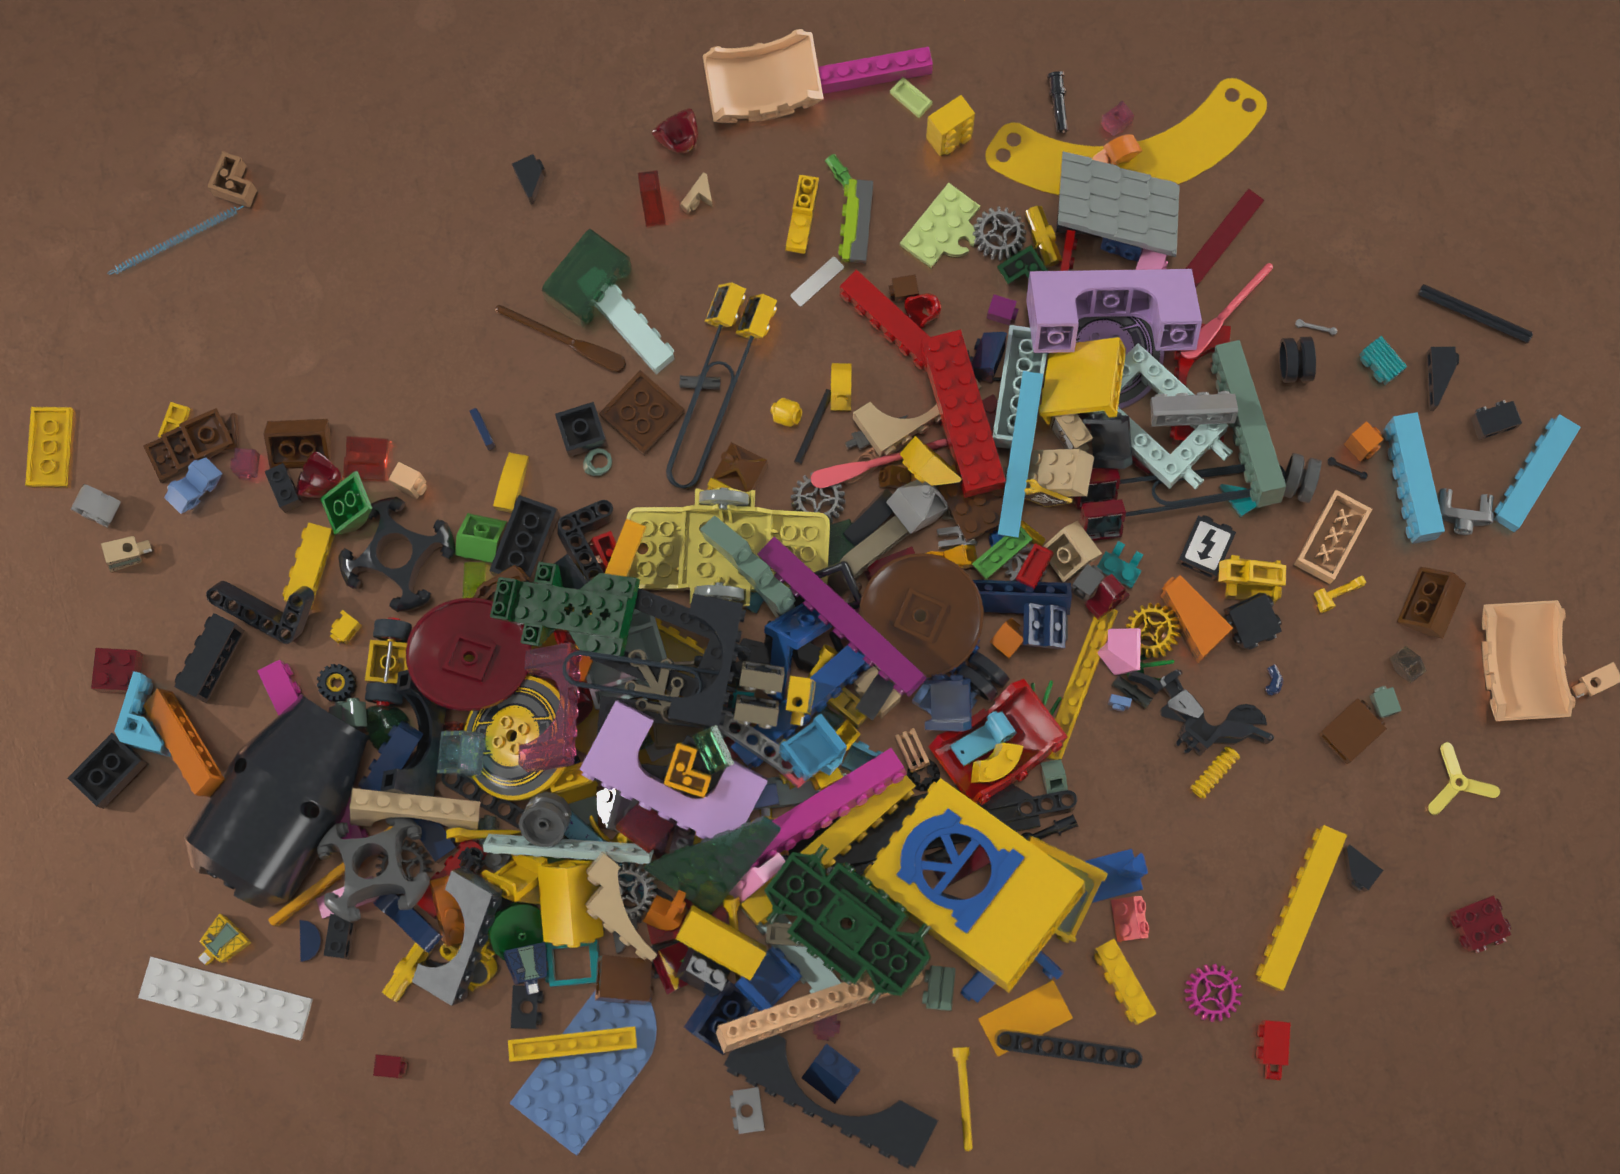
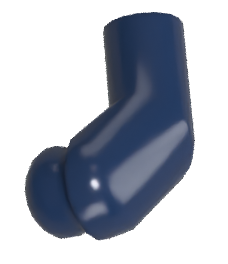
M1276 664L1267 668L1272 679L1270 685L1266 686V692L1270 696L1278 694L1284 682Z

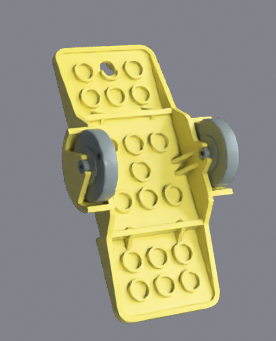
M732 488L695 489V505L686 507H636L627 514L628 520L647 527L641 543L648 545L647 553L639 554L637 551L627 577L640 579L639 588L643 590H690L689 604H691L694 593L743 603V607L750 606V592H757L746 578L704 539L700 528L714 515L745 539L756 556L775 536L812 572L826 568L829 564V518L825 514L818 512L770 510L755 507V490L743 492ZM828 576L821 578L828 585ZM786 582L783 583L786 587L790 588Z

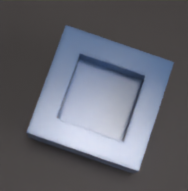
M1111 694L1108 705L1113 706L1112 709L1124 711L1130 708L1132 699Z

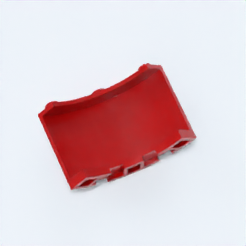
M1025 679L1011 683L994 699L996 704L986 711L983 708L971 717L972 729L966 731H946L939 734L928 746L961 793L976 804L980 803L982 805L989 801L991 796L1015 781L1021 782L1028 776V772L1040 764L1052 752L1056 753L1064 746L1062 743L1068 738ZM992 712H1003L1017 732L1013 738L1005 743L1022 745L1021 757L1016 766L1004 777L990 782L971 783L973 762L989 758L994 749L963 766L950 748V745L984 726L987 716Z

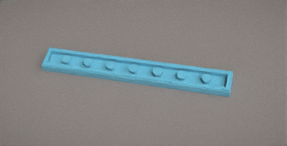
M1023 371L998 535L1019 537L1025 498L1024 489L1027 485L1026 480L1028 478L1043 374Z

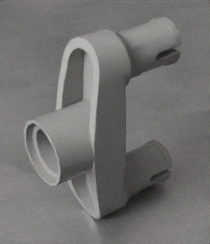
M1446 488L1439 490V507L1442 520L1455 524V533L1470 535L1473 533V526H1486L1493 523V495H1489V498H1487L1488 494L1481 495L1480 511L1451 507L1453 490L1448 489V492H1446Z

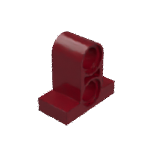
M1111 574L1099 584L1095 596L1087 600L1085 606L1099 620L1129 599L1130 594L1118 579Z

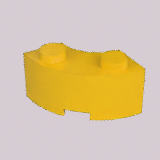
M1009 743L996 744L989 758L973 762L971 783L995 781L1007 775L1018 763L1023 746Z

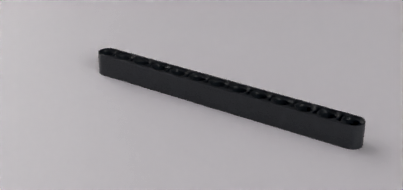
M447 769L442 773V783L450 790L469 801L480 802L481 808L520 830L518 819L524 812L522 808L508 800L492 796L493 800L489 805H484L482 802L483 797L490 794L484 791L474 780L455 769ZM456 774V782L448 784V776ZM474 785V792L470 795L465 794L466 786ZM504 805L510 806V812L507 815L500 814V809ZM658 888L653 890L657 895L671 901L674 899Z

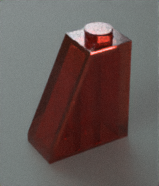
M658 170L638 173L646 227L666 224Z

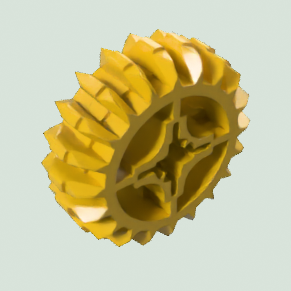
M1148 603V609L1141 605V612L1139 613L1137 610H1134L1133 612L1136 616L1135 618L1129 616L1128 619L1132 624L1128 623L1126 627L1128 629H1139L1140 624L1144 621L1145 626L1141 630V640L1153 639L1156 645L1146 646L1140 642V656L1145 653V657L1150 658L1153 653L1154 658H1158L1159 652L1166 656V649L1170 652L1173 651V648L1170 646L1172 643L1178 645L1174 638L1181 637V634L1176 632L1181 629V626L1176 624L1179 622V619L1174 617V611H1169V607L1166 605L1162 609L1160 603H1157L1155 607L1152 603ZM1150 616H1162L1166 618V621L1154 622ZM1151 625L1157 629L1155 630V636L1149 632L1152 628ZM1169 627L1168 634L1166 638L1162 641V634L1165 631H1167V628Z

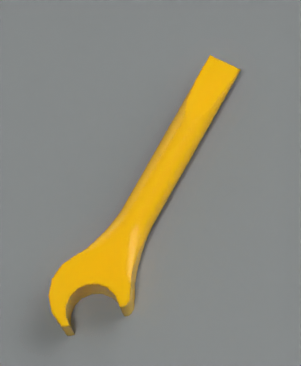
M451 828L446 831V838H455L456 843L471 839H485L488 834L519 836L522 833L521 831L506 829L468 830L464 828Z

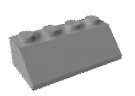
M1221 391L1209 395L1208 392H1199L1196 395L1178 393L1176 396L1157 394L1155 397H1151L1150 402L1152 427L1235 423L1238 414L1236 396L1228 391Z

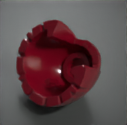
M689 108L670 116L653 130L652 135L659 143L673 152L680 154L689 152L694 148L698 139V126L693 110Z
M314 452L305 462L302 468L303 471L300 472L296 492L304 497L321 498L342 481V475L330 460L322 454Z

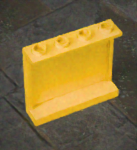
M1120 337L1076 342L1074 352H1054L1047 355V370L1044 372L1045 383L1041 390L1042 402L1039 405V415L1043 417L1046 424H1050L1051 416L1105 411L1109 418L1117 417L1126 348Z

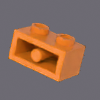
M1366 421L1351 434L1344 445L1361 462L1365 458L1367 460L1371 459L1381 448L1379 444L1383 441V438L1381 437V432Z

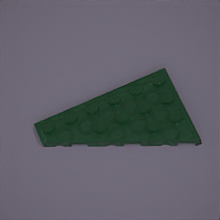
M765 816L756 818L753 822H746L741 827L731 831L726 830L714 835L712 838L703 839L700 843L693 846L688 845L675 850L671 854H665L660 859L650 862V864L646 863L643 869L676 892L678 890L685 892L686 899L712 915L779 834L781 827Z

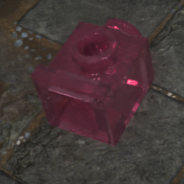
M1121 101L1103 115L1102 126L1107 132L1115 136L1133 122L1134 114Z

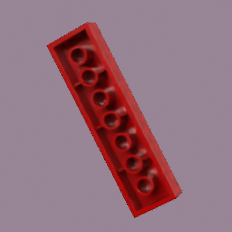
M961 329L921 339V352L957 474L962 478L960 485L964 498L1004 488L1006 483Z

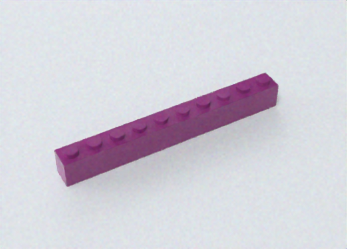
M775 536L759 551L757 555L775 572L774 577L782 583L786 582L796 598L800 595L805 600L803 604L811 612L815 609L820 614L818 618L826 626L830 623L835 628L833 632L840 639L845 637L850 642L848 646L855 653L860 651L865 656L863 660L870 667L875 665L880 670L878 674L885 681L890 679L895 684L893 688L900 695L905 693L910 697L926 680L925 675Z

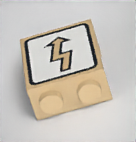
M1078 414L1052 417L1050 428L1064 449H1081L1084 452L1089 450L1086 443L1092 440L1093 437Z

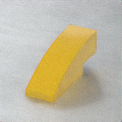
M508 453L493 504L495 510L512 513L517 498L521 495L529 456Z
M1226 559L1219 562V582L1285 586L1286 565L1252 560L1245 562Z

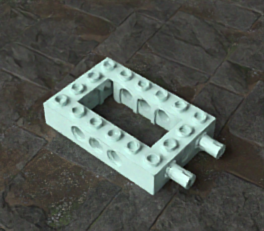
M1139 343L1125 356L1120 392L1127 385L1130 386L1132 380L1141 373L1142 382L1146 386L1149 385L1158 394L1176 396L1178 393H1187L1188 395H1195ZM1118 407L1117 412L1122 413V415H1127ZM1095 411L1102 412L1103 415H1107L1105 411ZM1129 417L1132 455L1169 489L1183 477L1196 490L1204 482V479L1191 469L1192 466L1210 449L1218 454L1223 461L1233 452L1220 440L1226 433L1228 424L1190 425L1195 430L1169 454Z

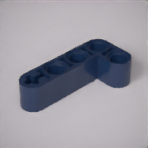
M399 895L378 896L373 904L389 916L422 949L430 953L443 936L414 908L405 911L400 910L398 906Z

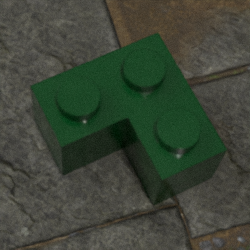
M1032 244L997 266L1007 284L1024 273L1029 279L1030 271H1049Z

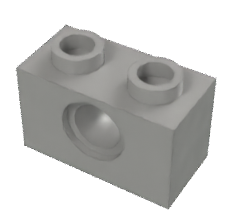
M759 1087L733 1091V1095L730 1096L731 1109L735 1108L736 1117H733L734 1130H739V1134L765 1130ZM745 1104L753 1108V1113L750 1117H744L741 1114V1108Z

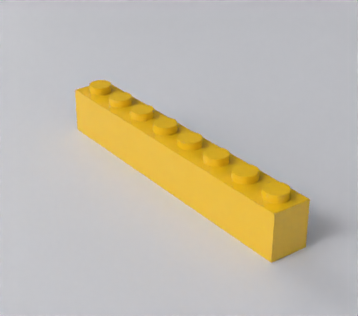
M1326 825L1315 829L1312 840H1314L1312 848L1308 847L1304 855V859H1306L1304 867L1300 866L1296 874L1298 882L1289 891L1288 897L1291 899L1288 906L1284 905L1280 913V917H1282L1280 925L1276 924L1272 932L1274 937L1272 945H1267L1264 956L1267 957L1264 964L1260 963L1256 971L1258 982L1278 991H1284L1346 840V834Z

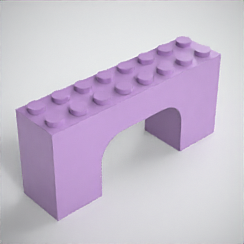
M1192 269L1030 271L1026 302L1034 353L1074 352L1079 324L1078 319L1108 316H1134L1145 320L1152 328L1156 351L1197 349L1202 318Z
M617 699L580 768L583 771L582 775L592 781L595 778L602 781L601 785L609 790L615 788L621 791L620 795L628 800L634 798L640 801L639 805L647 810L654 808L659 811L658 815L666 820L673 818L678 821L677 825L685 830H688L689 827L694 829L696 835L704 840H707L708 837L715 840V845L723 850H726L727 847L732 849L768 781L767 778L729 759L715 787L705 795V798L690 795L682 790L663 785L664 781L645 771L639 761L640 746L655 719Z

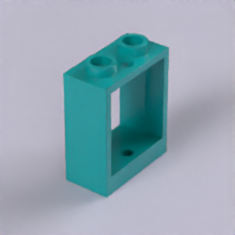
M596 939L593 943L582 942L579 946H589L591 977L556 981L554 949L569 947H567V944L562 946L546 944L548 970L545 981L549 983V987L596 983L597 959L600 957L599 940Z

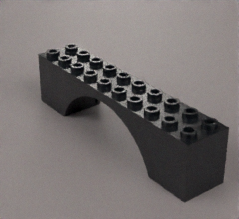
M779 1035L737 1048L728 1055L724 1065L728 1067L726 1071L736 1077L739 1074L747 1077L745 1082L755 1087L758 1084L764 1086V1092L773 1097L779 1094L784 1097V1103L795 1107L796 1104L803 1107L802 1112L812 1118L815 1114L822 1118L821 1122L831 1128L833 1125L840 1127V1133L849 1138H852L853 1135L859 1137V1143L868 1148H871L872 1145L879 1148L878 1153L889 1159L891 1155L898 1158L897 1163L907 1169L910 1166L915 1168L938 1123V1120L901 1100L883 1111L864 1116L841 1115L822 1108L813 1102L796 1083L788 1064L787 1040Z

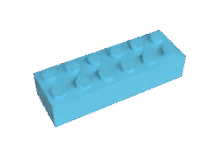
M1418 412L1393 416L1385 426L1383 433L1385 440L1389 442L1388 456L1390 460H1393L1394 468L1392 473L1399 486L1397 487V495L1399 499H1402V517L1406 519L1408 525L1406 527V535L1408 539H1411L1412 544L1436 540L1445 532Z

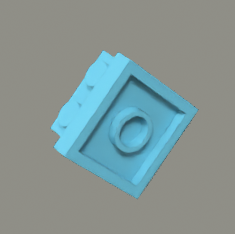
M133 671L114 732L119 741L128 746L170 757L171 753L165 747L164 741L160 734L157 733L153 722L141 717L146 711L143 705L147 695H150L153 689L152 679L142 673Z

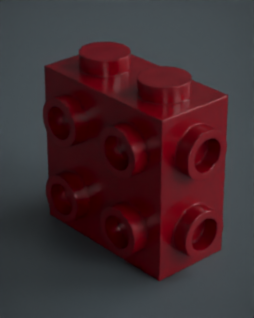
M1494 895L1450 912L1452 915L1450 917L1451 923L1455 929H1458L1461 935L1459 941L1468 952L1473 950L1475 953L1482 952L1487 949L1486 945L1493 942L1495 946L1507 941L1505 937L1511 935V925L1507 918L1504 919L1501 912L1503 910L1501 902L1498 898L1495 899Z

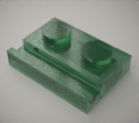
M717 725L692 736L709 774L735 764Z

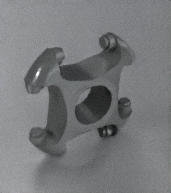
M410 817L386 818L387 824L394 827L367 838L342 839V837H346L347 833H349L348 824L344 822L336 823L328 830L317 847L318 856L321 860H326L334 852H339L345 865L343 895L339 897L335 893L330 892L326 893L324 897V905L332 913L352 923L361 919L359 908L356 909V905L377 896L406 894L400 896L398 900L399 909L403 911L411 910L419 902L430 884L429 876L426 872H421L414 877L413 882L406 881L402 869L401 856L404 839L408 837L412 840H418L422 835V828ZM381 854L389 857V864L380 876L373 879H364L358 876L362 862L368 857Z

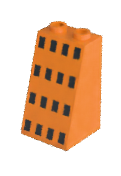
M1181 575L1176 579L1171 577L1162 588L1163 593L1160 597L1164 604L1169 607V611H1174V617H1178L1179 622L1176 624L1181 626L1179 631L1194 659L1199 663L1230 633L1233 627Z

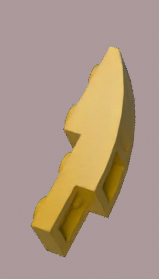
M799 175L785 251L803 254L806 252L819 178Z

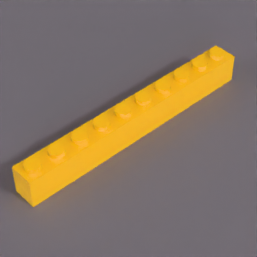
M905 775L899 783H892L881 794H875L868 798L865 804L857 805L850 809L847 815L837 820L801 853L815 854L821 844H824L829 850L822 857L821 862L826 869L836 863L835 858L839 854L844 856L852 849L850 845L855 840L860 842L868 835L866 831L871 826L875 829L883 822L882 817L886 813L891 815L899 808L897 804L902 799L906 802L912 797L916 785ZM774 877L741 904V908L757 926L760 923L765 925L768 922L766 918L773 910V906L765 893V888Z

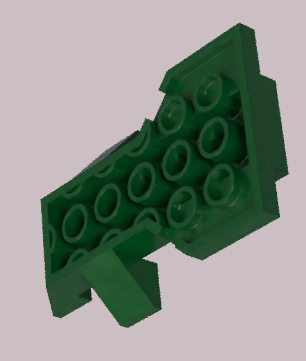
M538 562L534 579L535 583L504 577L498 578L490 618L524 625L520 643L541 646L557 630L569 632L580 651L624 657L640 579L599 573L579 590L564 588L559 566L545 562Z

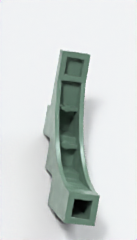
M715 515L700 528L704 539L746 578L769 606L776 619L795 608L794 602L796 600L792 591L774 577L769 565L752 552L745 539Z

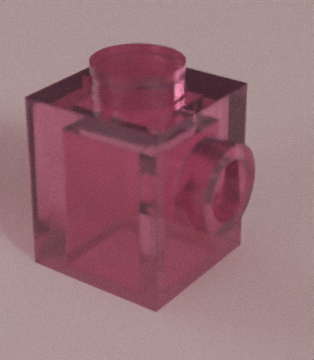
M235 448L230 468L238 476V479L250 480L251 477L257 478L260 454L255 449Z
M837 1014L815 1021L813 1034L817 1035V1039L829 1041L830 1037L834 1038L835 1033L839 1034L841 1021H837Z

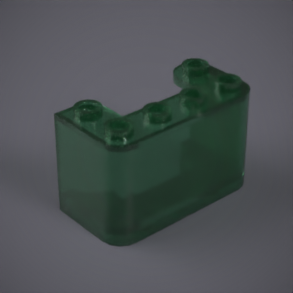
M589 229L546 280L542 287L543 296L548 303L583 328L594 319L593 306L596 302L600 303L605 296L604 292L608 287H613L618 278H627L631 273L632 264L630 257L595 231Z

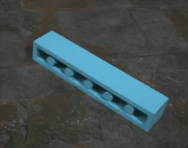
M1560 414L1555 419L1551 418L1545 426L1547 432L1544 436L1541 434L1535 443L1537 446L1534 452L1531 451L1524 461L1527 463L1525 468H1520L1514 478L1517 481L1514 486L1510 485L1504 493L1506 499L1503 503L1500 501L1494 510L1496 513L1494 520L1513 532L1520 528L1581 427Z

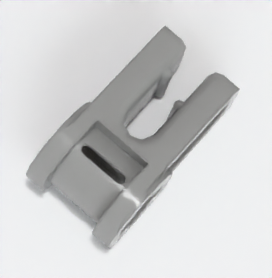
M958 526L937 529L938 537L959 536L957 539L939 541V549H950L960 545L977 546L975 539L968 542L965 541Z

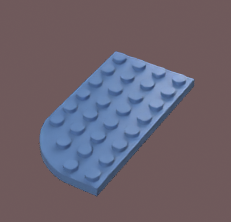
M595 990L562 1034L636 1027L637 1048L543 1058L510 1104L577 1156L647 1064L653 1053L657 1037V1021L651 1001L645 1005L595 1001Z

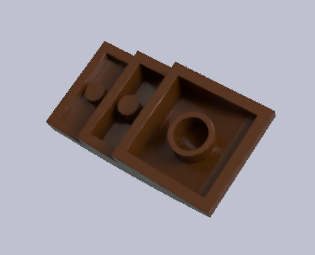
M217 408L180 423V427L162 434V438L143 445L160 483L189 470L188 466L193 461H199L205 457L210 459L233 445V441Z

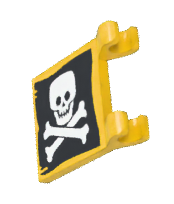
M1035 479L1026 480V482L1030 483L1031 488L1024 489V499L1045 507L1072 503L1073 499L1041 487Z

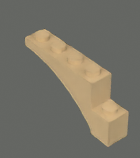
M602 851L586 870L589 875L587 879L595 886L601 885L586 902V907L588 908L586 912L594 919L598 917L605 922L603 926L611 933L616 931L621 935L619 939L626 946L633 945L637 949L635 953L643 960L648 958L652 961L657 956L656 952L635 930L624 908L618 882L620 866Z

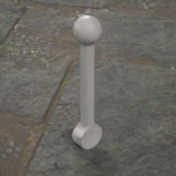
M1298 319L1295 323L1298 328L1304 326L1330 332L1331 335L1337 334L1335 327L1326 328L1304 323L1302 319Z

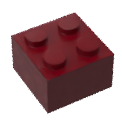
M95 648L91 689L103 693L126 694L133 671L141 673L143 654L137 650Z

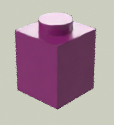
M993 295L987 319L1010 326L1011 320H1016L1019 309L1015 308L1017 301Z

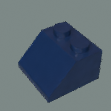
M985 332L981 339H977L974 350L977 351L974 357H970L975 378L990 383L993 382L1006 348V332Z
M826 1043L801 1078L835 1104L859 1073L860 1069Z

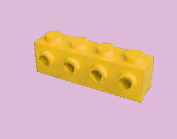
M1115 939L1094 949L1095 954L1093 957L1099 966H1103L1106 972L1104 976L1109 985L1113 984L1116 990L1114 994L1119 1003H1123L1126 1007L1125 1014L1129 1021L1137 1025L1154 1016L1156 1012Z

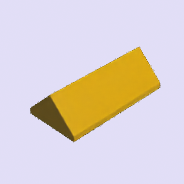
M694 905L691 906L676 937L678 941L748 980L752 979L767 953L766 946Z

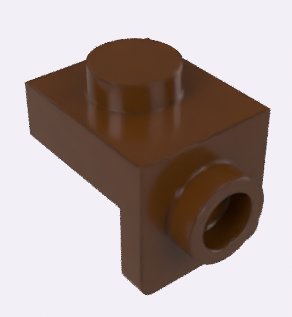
M889 465L883 467L878 476L880 481L879 488L892 487L898 489L911 483L912 473L907 468Z

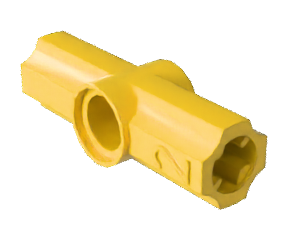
M1042 206L1031 207L1026 210L1025 214L1032 230L1033 243L1039 249L1045 266H1056L1062 262L1055 243L1054 230L1048 224Z
M415 942L407 956L403 957L394 969V975L382 993L393 1001L398 1002L408 986L413 983L412 980L418 963L426 961L433 949L430 953H427Z

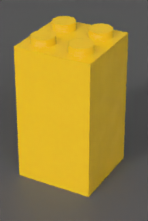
M564 859L537 866L544 942L553 943V946L567 944V947L574 948L579 947L582 942L593 943L596 938L604 936L602 919L599 917L594 919L586 912L588 910L586 902L600 887L599 884L595 886L587 879L589 875L586 870L594 861Z

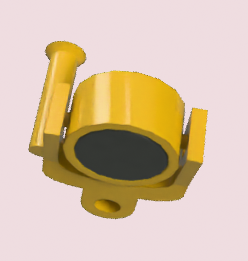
M489 932L488 940L481 951V960L474 970L475 976L468 987L472 992L477 987L489 982L497 972V962L493 957L495 952L487 949L490 945ZM459 943L448 947L443 944L440 947L441 956L450 962L456 956L462 944Z

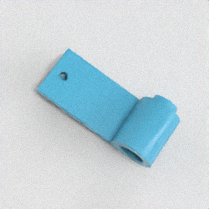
M994 711L987 716L984 726L951 744L950 748L962 765L966 766L992 751L996 744L1007 742L1017 732L1003 712Z

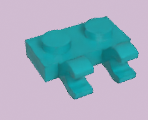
M1118 541L1112 553L1105 551L1097 567L1102 570V574L1106 576L1113 574L1122 585L1132 589L1142 571L1137 566L1144 554L1136 551L1130 563H1127L1119 558L1125 544Z

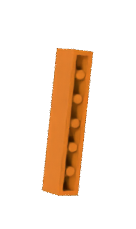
M157 688L143 705L147 716L156 727L157 733L160 734L165 747L173 756L174 762L178 765L182 776L190 785L191 791L197 796L211 797L225 778L173 691Z

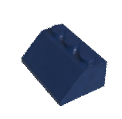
M727 980L722 992L713 997L704 996L684 1028L722 1055H725L716 1035L719 1025L751 1015L756 1007L732 982Z

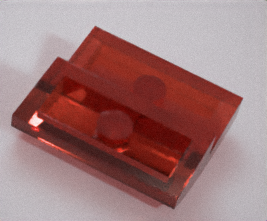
M347 436L343 477H348L353 472L358 471L360 478L384 480L388 439Z

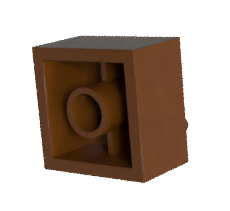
M731 442L727 451L722 453V460L712 478L732 489L749 492L755 490L768 467V461Z

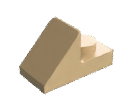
M704 172L680 203L681 210L687 214L697 208L700 203L699 199L713 207L707 174Z

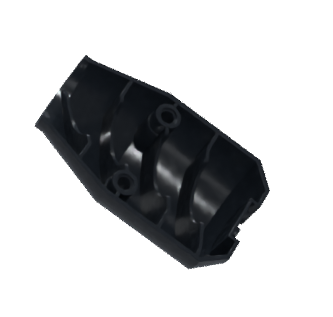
M300 693L294 703L237 752L223 774L225 780L211 797H208L186 831L184 839L191 867L198 873L207 874L216 879L220 878L224 881L223 884L232 890L235 889L233 896L255 907L264 908L289 902L318 858L317 847L320 841L334 824L341 822L345 815L362 755L370 736L335 717ZM317 808H319V809H320V813H319V815L316 817V816H315V811H316Z

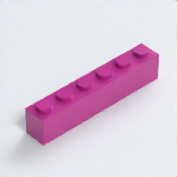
M929 47L820 66L818 69L822 92L826 94L901 80L902 77L907 79L932 74L933 63Z

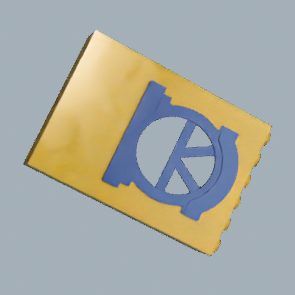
M940 778L937 783L933 782L928 789V795L917 802L914 813L906 816L902 822L903 827L899 832L895 831L889 839V845L886 848L883 847L878 852L875 863L873 865L869 864L863 874L873 882L872 886L878 890L881 888L890 895L889 899L895 903L897 901L906 907V912L910 914L908 919L919 927L924 922L931 927L928 934L1009 993L1085 893V881ZM950 834H961L972 839L960 856L957 854ZM937 837H941L952 864L922 861L923 852L930 842ZM980 844L987 852L992 867L991 877L986 888L975 897L965 900H953L941 896L940 894ZM922 871L946 872V874L936 887L932 889L925 881Z

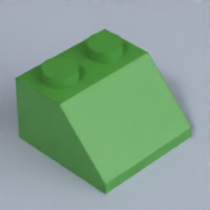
M467 513L456 536L455 555L484 562H493L505 532L507 521Z

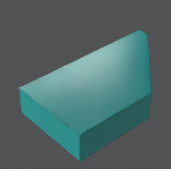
M1225 484L1219 486L1222 493L1246 489ZM1251 497L1229 500L1240 517L1257 507L1256 502L1252 501Z

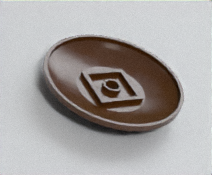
M909 554L885 564L867 583L859 605V615L920 670L926 678H931L932 674L948 673L963 663L976 647L983 627V604L980 593L971 577L954 562L933 554ZM922 609L926 613V618L918 622L914 614L917 610Z

